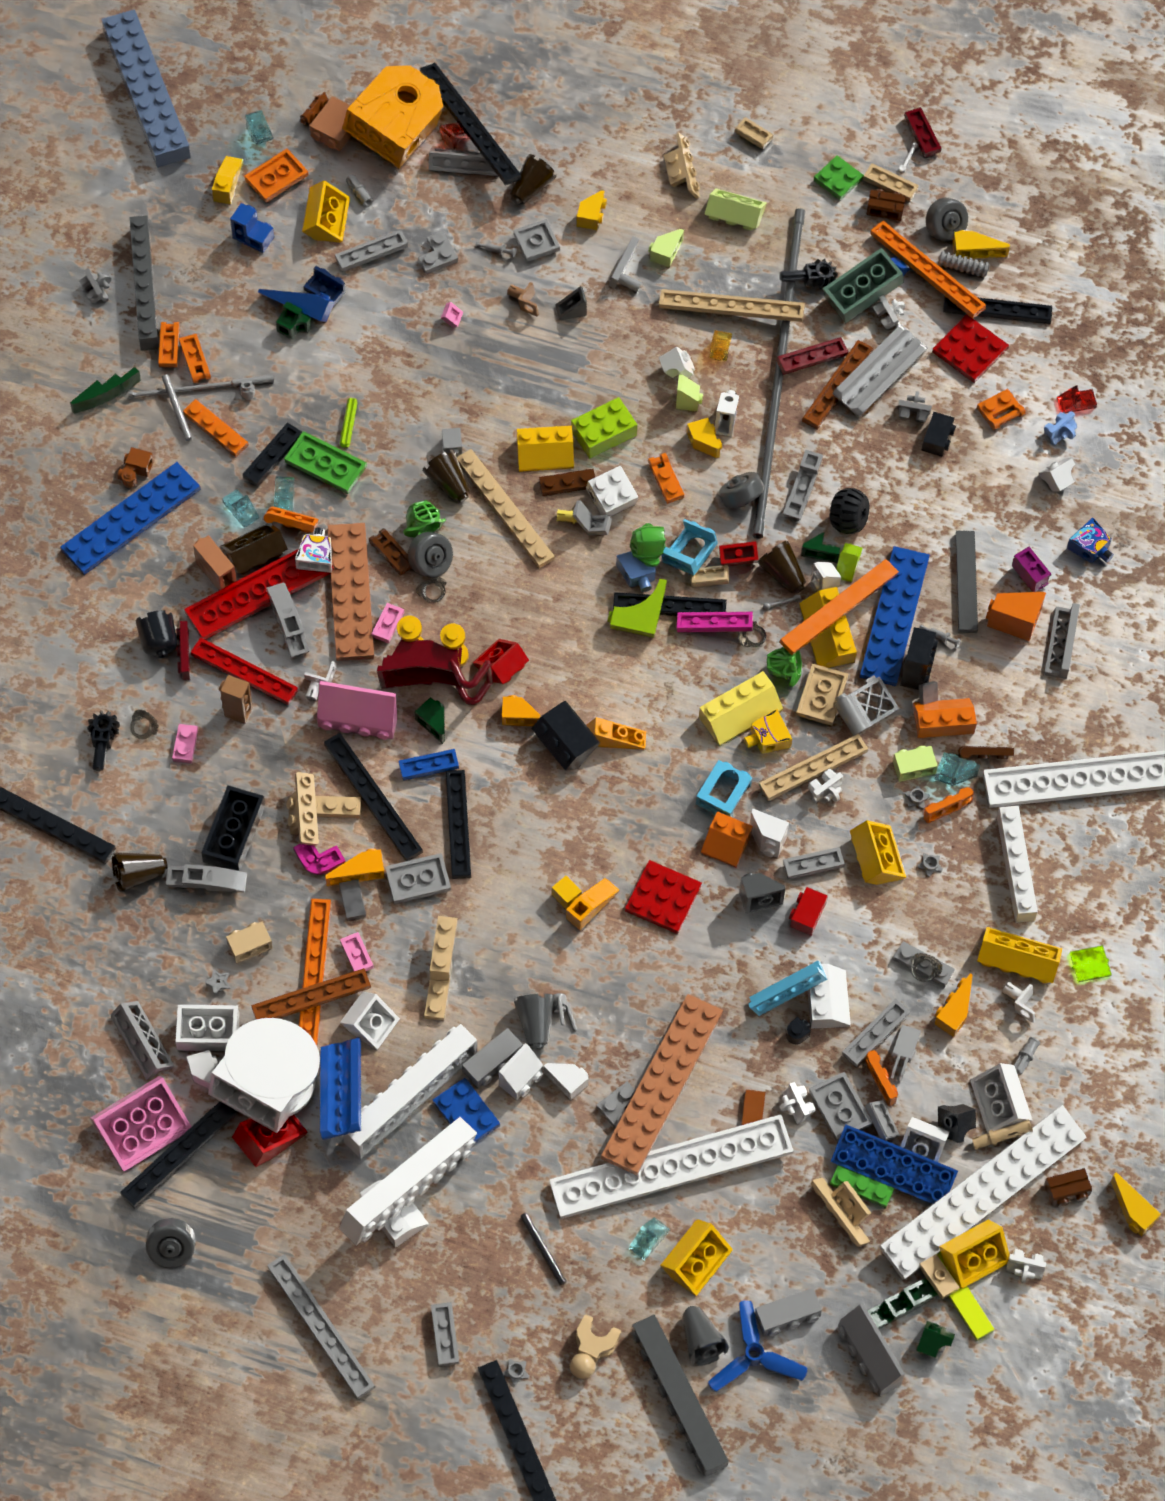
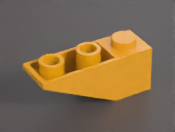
M597 717L586 724L599 740L600 744L598 747L642 750L646 747V731Z
M604 878L580 895L566 909V919L581 931L620 890Z
M971 973L967 978L963 977L957 985L958 990L955 993L951 992L946 999L948 1003L944 1008L940 1006L934 1015L936 1017L935 1025L952 1037L956 1036L966 1022L973 976Z

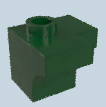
M287 301L283 306L280 317L276 321L277 332L290 339H293L299 332L308 333L311 329V318L304 315L301 308Z
M927 1321L916 1351L936 1358L940 1348L952 1345L955 1334L946 1331L945 1327Z

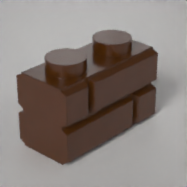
M871 189L866 215L901 221L906 195H902L899 192H884L882 189Z
M1085 1168L1046 1178L1044 1183L1052 1206L1058 1205V1207L1068 1205L1069 1201L1075 1199L1078 1202L1087 1200L1092 1192V1186Z

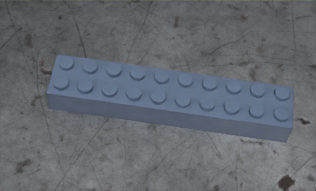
M135 9L101 19L103 32L156 167L159 168L191 158L186 136Z

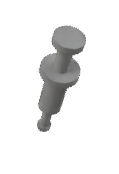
M478 242L475 244L476 247H483L487 251L499 253L500 256H503L504 253L511 254V257L516 255V248L512 250L506 249L504 244L501 246L489 243L484 245Z
M924 625L919 626L920 629L936 632L935 637L943 640V644L950 642L958 648L961 643V639L955 640L951 638L949 632L945 634L934 628L929 629L924 627Z

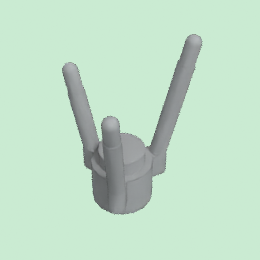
M561 993L554 994L552 1013L554 1011V1013L559 1014L560 1023L564 1026L563 1013L567 1011L573 1030L577 1031L570 1009V1002H567L566 995Z

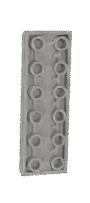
M900 324L832 394L860 418L928 347Z

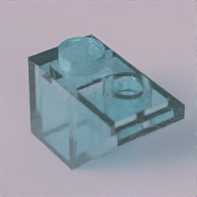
M262 110L245 115L246 128L251 140L255 144L273 140V135Z
M944 752L934 780L954 786L977 777L980 765L973 760H965L959 758L956 754Z

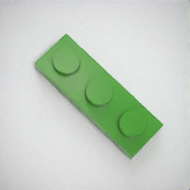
M840 1165L837 1166L830 1182L831 1186L838 1188L843 1182L848 1181L860 1198L883 1208L887 1207L894 1188Z

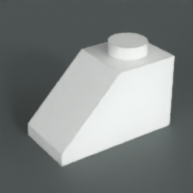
M546 1063L544 1065V1074L570 1100L588 1086L589 1076L583 1068L579 1069L575 1064Z

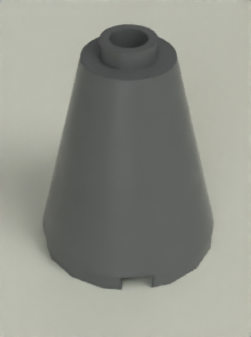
M538 994L519 996L517 999L514 998V1004L528 1046H532V1049H542L545 1044H548L554 1001L552 994H544L545 997L538 996Z
M690 1306L686 1308L682 1317L691 1363L697 1362L698 1366H702L719 1360L718 1355L722 1352L725 1355L728 1352L729 1346L726 1339L700 1307Z

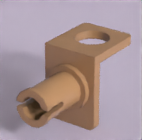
M530 282L525 289L511 284L507 290V295L518 299L520 310L538 317L537 305L530 302L535 295L533 283Z

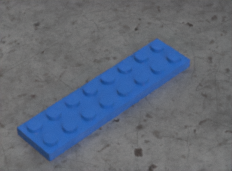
M176 462L60 546V549L85 575L201 490V487Z
M897 546L893 547L890 563L899 572L897 576L883 585L859 678L868 679L874 675L876 678L880 676L884 684L897 686L930 554Z

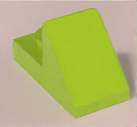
M848 543L844 544L836 567L842 580L853 581L862 554V547Z

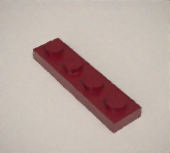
M839 337L780 355L776 361L783 375L847 356L849 351L842 338Z

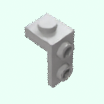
M581 500L576 501L573 517L588 535H608L612 522L610 515L593 516Z

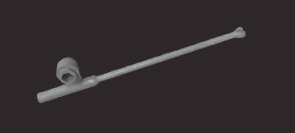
M273 375L233 379L228 382L173 389L175 392L225 386H240V393L243 399L250 400L255 395L254 384L274 382ZM166 389L144 392L130 391L128 395H130L129 399H133L137 396L164 394L167 391Z

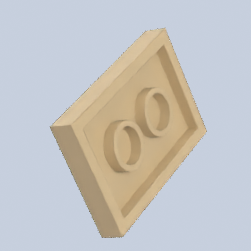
M812 664L796 716L833 726L838 711L834 705L837 702L835 698L843 694L849 674Z

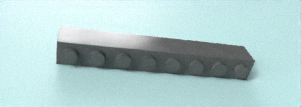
M148 216L129 217L141 351L159 349Z
M655 1314L632 1324V1332H630L632 1340L635 1344H639L641 1358L644 1362H648L650 1366L648 1369L653 1380H657L659 1387H657L662 1398H666L669 1404L667 1409L671 1417L675 1416L678 1422L676 1427L680 1435H685L687 1442H685L690 1454L694 1453L697 1459L695 1465L698 1471H703L706 1477L727 1467L729 1460Z

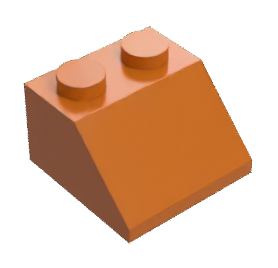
M717 811L709 827L701 853L737 868L752 836L753 826Z

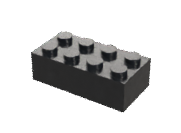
M227 785L201 852L204 863L241 871L266 806L263 795Z

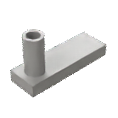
M632 237L611 277L609 287L615 289L619 283L638 292L642 282L623 272L637 247L639 238Z

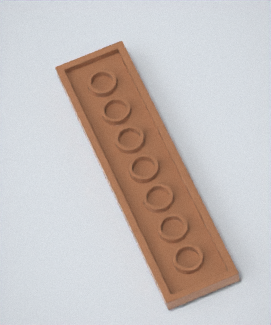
M365 523L328 525V537L331 538L332 566L334 568L331 573L336 660L374 659Z

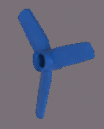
M741 1301L739 1309L743 1340L747 1345L745 1355L735 1358L708 1381L709 1387L717 1392L747 1371L749 1366H757L760 1363L765 1369L803 1381L807 1374V1367L774 1352H764V1348L759 1344L760 1336L753 1304L751 1301ZM757 1351L760 1356L752 1358L749 1352Z

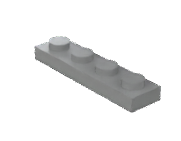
M400 229L335 254V259L341 271L344 272L407 248L408 242Z
M895 999L842 1051V1055L857 1067L867 1057V1053L874 1050L910 1014V1011Z

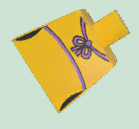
M778 709L751 724L752 735L744 737L747 748L757 745L763 754L788 749L792 746V737Z

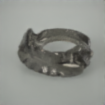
M441 577L425 580V582L418 585L416 593L429 603H437L445 596L447 582ZM430 584L437 586L441 590L440 597L437 599L428 598L426 587Z
M753 621V630L761 634L762 640L758 643H753L746 637V632H740L738 642L741 646L759 647L764 644L766 632L757 624V621Z
M138 709L132 715L130 731L135 738L143 740L151 735H157L159 725L154 716L149 712ZM147 719L149 721L148 731L142 735L137 734L134 731L136 722Z
M916 953L911 958V971L918 981L929 982L936 975L941 974L943 970L941 962L934 956L926 953ZM925 960L929 961L932 964L931 975L927 978L919 977L916 973L917 966Z

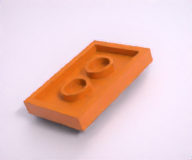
M286 148L244 175L246 182L267 203L309 176V172Z

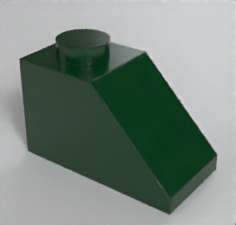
M430 697L415 711V720L443 744L445 742L444 706L440 701H435Z

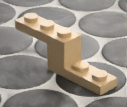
M438 916L424 1019L444 1021L458 918Z

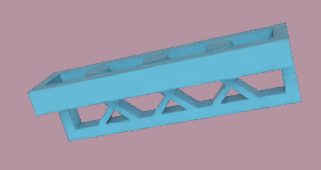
M816 961L749 997L751 1002L748 1004L750 1009L760 1016L828 979L821 963Z

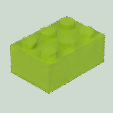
M620 397L571 420L572 434L589 459L637 436L638 424Z

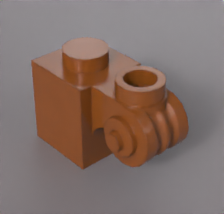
M131 447L129 454L126 453L124 457L125 466L124 469L119 470L117 479L121 480L125 487L132 488L137 484L136 474L148 477L154 463L152 452Z

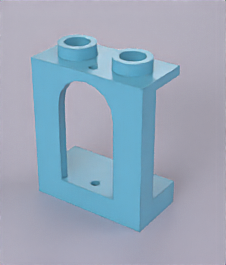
M684 519V530L670 548L665 547L661 557L663 563L694 576L716 547L718 541L716 533L711 528H705L694 521L690 522ZM701 538L704 540L705 545L695 559L681 554V551L691 539Z
M718 760L696 796V805L715 815L718 811L733 817L735 807L746 789L751 787L752 777L746 771H739L733 768L730 763ZM722 774L738 781L726 803L709 795Z

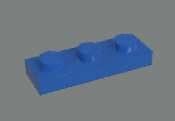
M455 749L399 760V767L404 781L459 769V763Z

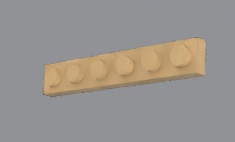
M857 734L760 782L759 787L766 799L770 801L821 776L828 769L833 770L867 753L868 748L860 735Z

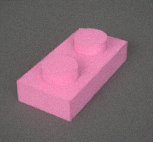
M387 603L372 632L373 638L390 643L397 629V623L404 615V609Z
M179 724L172 757L173 761L192 764L198 726Z
M358 932L340 939V943L353 971L365 968V971L374 968Z

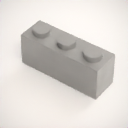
M507 1028L462 1064V1072L477 1088L482 1085L486 1086L491 1082L492 1077L499 1073L502 1067L519 1051L523 1044Z
M813 1288L755 1309V1317L763 1336H775L781 1332L780 1330L786 1328L789 1330L795 1329L800 1326V1323L806 1321L808 1323L815 1322L822 1313Z

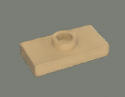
M746 117L737 125L734 131L761 149H764L774 137V134Z
M728 565L701 567L694 576L691 575L692 588L729 584Z
M937 1254L919 1264L921 1271L941 1299L958 1291L960 1288Z

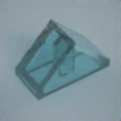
M654 1217L641 1227L629 1249L645 1261L670 1232V1229Z

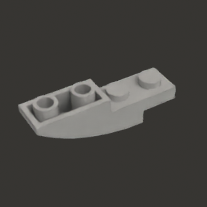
M285 583L267 587L266 590L290 657L293 658L309 653L304 629Z
M185 864L184 867L168 866L166 885L168 887L205 888L207 891L245 892L247 873L204 865Z

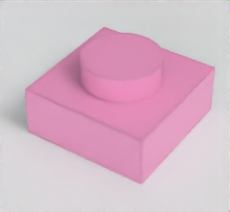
M452 302L446 303L441 319L452 328L458 327L463 311Z

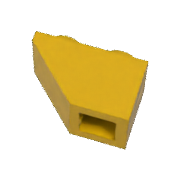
M601 190L580 202L576 227L598 230V225L602 224L604 217L602 209H606L607 199L604 198L605 191Z
M708 418L688 423L686 433L692 448L715 458L720 457L722 443L720 439L716 438L714 424H710Z

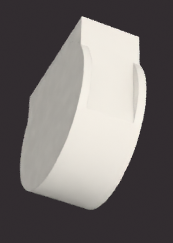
M262 1018L250 1021L238 1028L230 1037L225 1049V1056L211 1074L208 1094L277 1133L289 1116L303 1109L312 1098L320 1063L318 1048L312 1037L304 1029L292 1022L277 1018Z

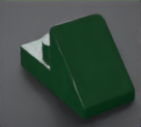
M825 532L803 544L801 556L838 563L840 548L831 544H823Z

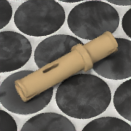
M1028 1119L996 1131L989 1130V1133L972 1138L975 1150L992 1144L996 1146L998 1142L1032 1132L1033 1129Z

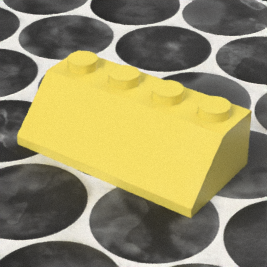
M763 671L699 708V719L717 744L721 746L751 729L753 722L776 709L781 712L783 707L774 685Z

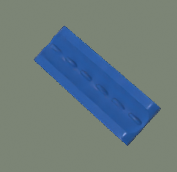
M360 1037L321 1047L320 1134L322 1140L361 1131Z
M845 1124L830 1161L932 1204L951 1190L958 1173L956 1169Z

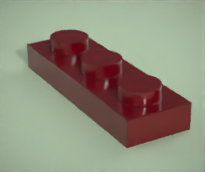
M922 108L905 112L904 117L924 157L940 153L942 148Z
M180 621V628H176L177 640H180V645H177V656H181V662H177L178 674H182L183 680H190L188 622Z

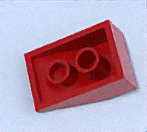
M295 1115L289 1116L277 1133L249 1118L239 1123L232 1138L252 1164L257 1167L273 1159L305 1136L308 1131Z

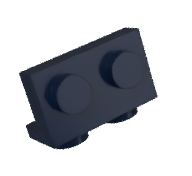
M318 266L314 267V274L303 286L304 291L309 294L320 295V292L329 295L330 300L335 302L333 307L346 293L345 282L340 277H335L326 269L319 268Z

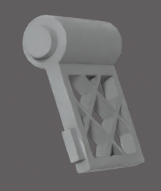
M874 675L864 681L866 685L851 694L846 695L843 693L835 698L837 702L834 705L853 736L899 709L880 676L876 678ZM873 684H878L881 689L880 695L871 693ZM858 693L867 695L865 704L859 702L855 695ZM870 696L879 699L877 707L869 705ZM882 700L887 701L892 709L889 711L881 709ZM868 709L876 711V717L872 721L867 716Z

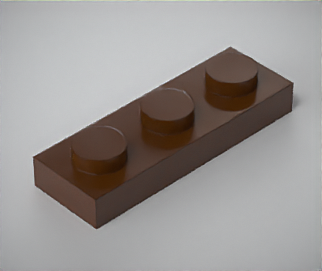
M594 468L539 477L542 496L586 490L588 481L595 478Z

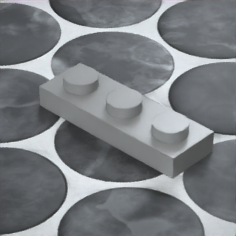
M840 847L783 859L788 880L843 868L845 865Z
M904 941L893 957V960L943 987H946L955 970Z
M452 1302L431 1305L439 1367L459 1364Z

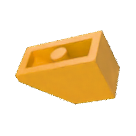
M515 695L503 697V726H534L540 719V714L522 697Z

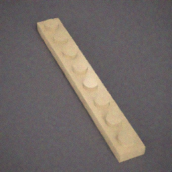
M662 289L659 308L803 322L805 303Z
M470 449L458 456L457 459L462 470L537 567L540 569L555 560L553 553L473 450Z

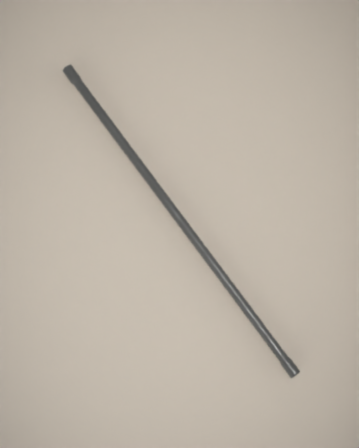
M797 208L794 214V229L788 271L797 270L802 229L806 213L802 208ZM796 281L786 282L784 301L793 302ZM781 320L777 357L787 352L790 321ZM777 361L761 472L764 490L758 496L752 534L757 539H761L764 536L765 513L783 382V373Z

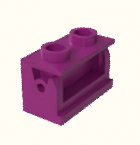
M1030 546L1014 555L1012 567L1032 592H1037L1049 585L1048 581L1051 573Z

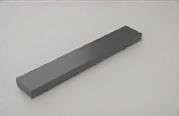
M956 530L959 633H977L975 531Z

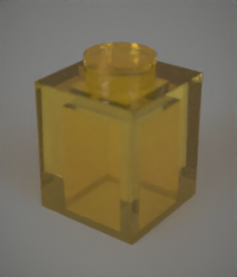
M714 330L709 358L717 361H727L732 342V333Z

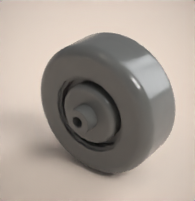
M947 197L940 198L932 203L927 211L925 219L926 228L932 237L944 242H952L954 232L966 231L969 216L962 202Z
M743 473L734 476L719 490V496L725 507L737 508L747 505L763 492L764 484L758 473Z
M435 532L419 534L413 539L408 549V561L413 571L429 578L443 575L449 569L453 560V548L450 541L445 536Z
M176 1218L162 1219L153 1224L149 1229L146 1239V1251L150 1259L159 1266L166 1268L180 1267L192 1258L195 1251L196 1236L193 1229L186 1222Z

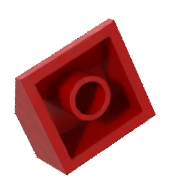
M498 639L472 663L480 669L483 663L489 660L492 665L494 682L505 684L511 680L516 672L525 667L529 659L517 642Z

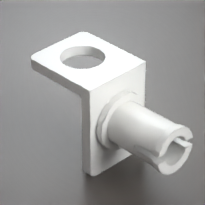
M332 661L326 678L307 672L304 673L305 679L311 682L305 695L306 698L310 700L313 698L312 700L317 701L320 681L332 682L337 668L335 662Z
M1008 982L1007 986L1005 985L1003 993L1016 1000L1015 1012L1034 1023L1035 1012L1025 1006V1003L1033 995V985L1029 984L1022 991Z

